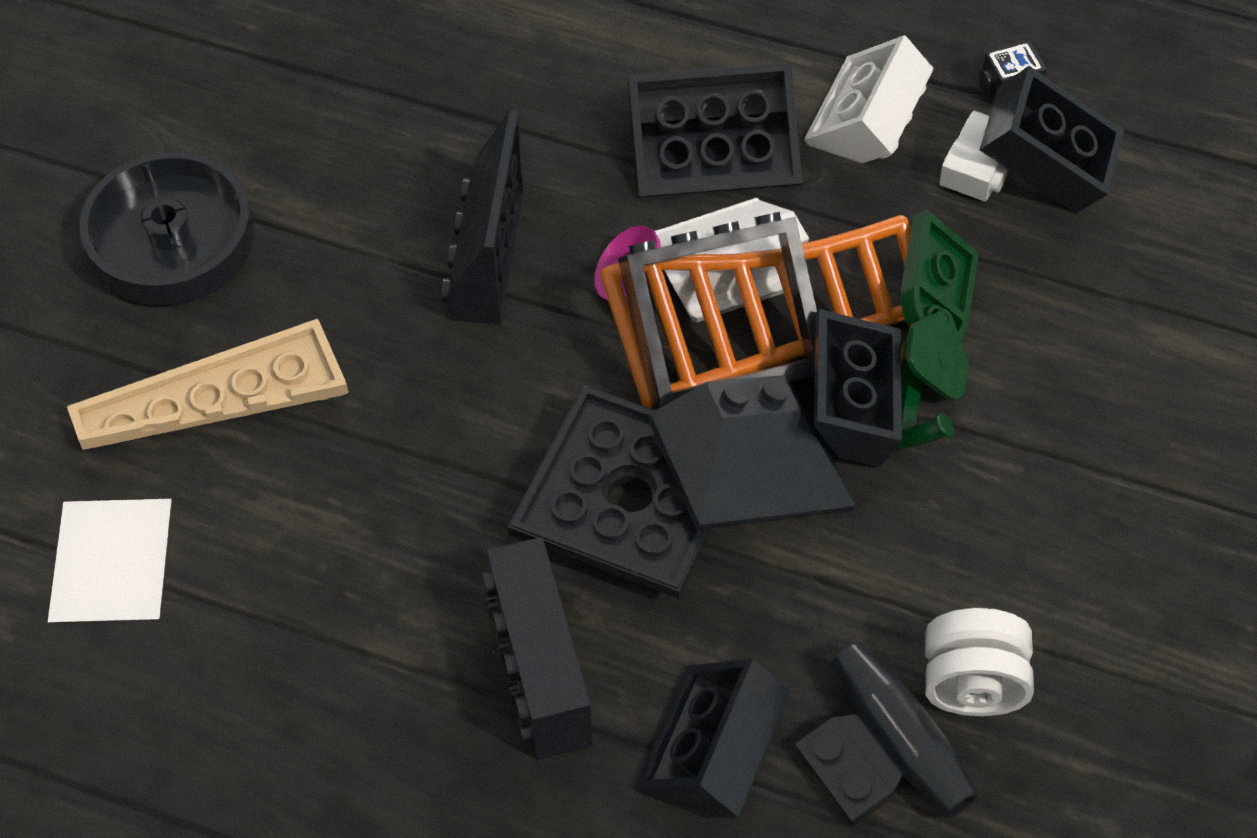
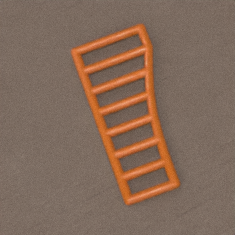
M898 215L859 229L802 243L805 260L817 259L833 313L853 317L833 253L856 247L877 312L861 319L886 326L905 322L901 305L892 306L873 246L874 241L895 235L905 266L911 232L909 221L905 216ZM781 248L735 254H692L643 266L679 381L670 384L671 390L786 363L805 356ZM618 262L604 267L601 270L600 277L641 403L644 407L652 409L629 306L620 282L623 279ZM776 267L799 340L775 347L751 269ZM662 270L689 271L719 364L718 368L698 375L695 374ZM733 270L759 354L738 361L735 360L707 271Z

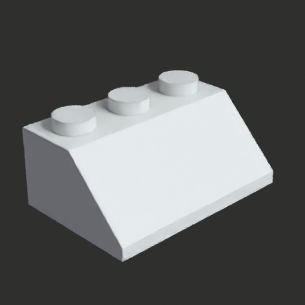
M905 35L847 56L804 141L808 146L859 163L889 157L899 145L898 140L905 126L912 119L914 107L919 97L925 92L926 83L934 68Z

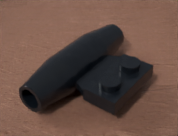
M854 643L838 653L831 662V668L855 714L832 717L796 742L795 746L853 826L890 801L902 778H905L946 818H952L967 809L977 799L978 793L952 744L905 683L861 643Z

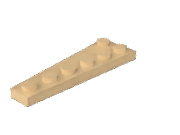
M318 319L69 405L67 409L82 450L303 403L326 400L347 394L348 388Z

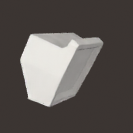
M755 198L655 232L660 240V246L665 247L672 245L671 236L697 231L698 239L713 236L712 227L738 221L740 229L756 226L754 217L780 212L781 220L796 217L793 211ZM796 217L801 243H806L809 237ZM778 235L696 254H735L779 249L781 246ZM775 266L751 269L761 301L784 293ZM665 270L691 320L696 323L703 321L704 318L689 271ZM733 270L707 271L720 314L744 307Z

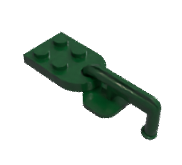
M928 210L913 215L901 284V307L909 331L901 346L902 441L895 450H903L931 443L944 437H953V424L943 413H938L935 419L930 422L916 425L922 383L924 382L945 399L956 400L965 393L969 371V362L961 340L968 328L979 252Z

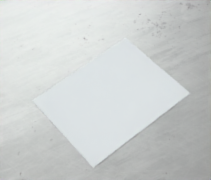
M171 499L63 502L48 622L159 619Z

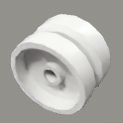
M984 608L954 610L937 616L927 625L925 633V656L929 660L925 672V695L931 704L944 711L960 715L992 716L1021 709L1031 702L1034 693L1033 669L1029 662L1033 650L1032 630L1028 623L1015 614Z

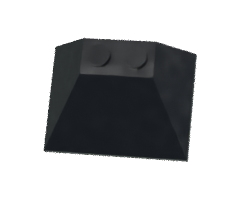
M784 375L705 382L652 412L648 417L650 426L696 530L853 511L856 507L822 435L814 426V419L805 400Z

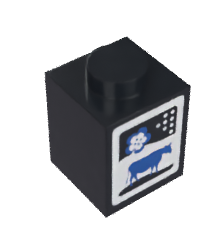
M1030 40L985 53L983 69L979 72V82L985 94L989 93L993 102L998 87L1027 66H1031L1045 76L1047 68Z

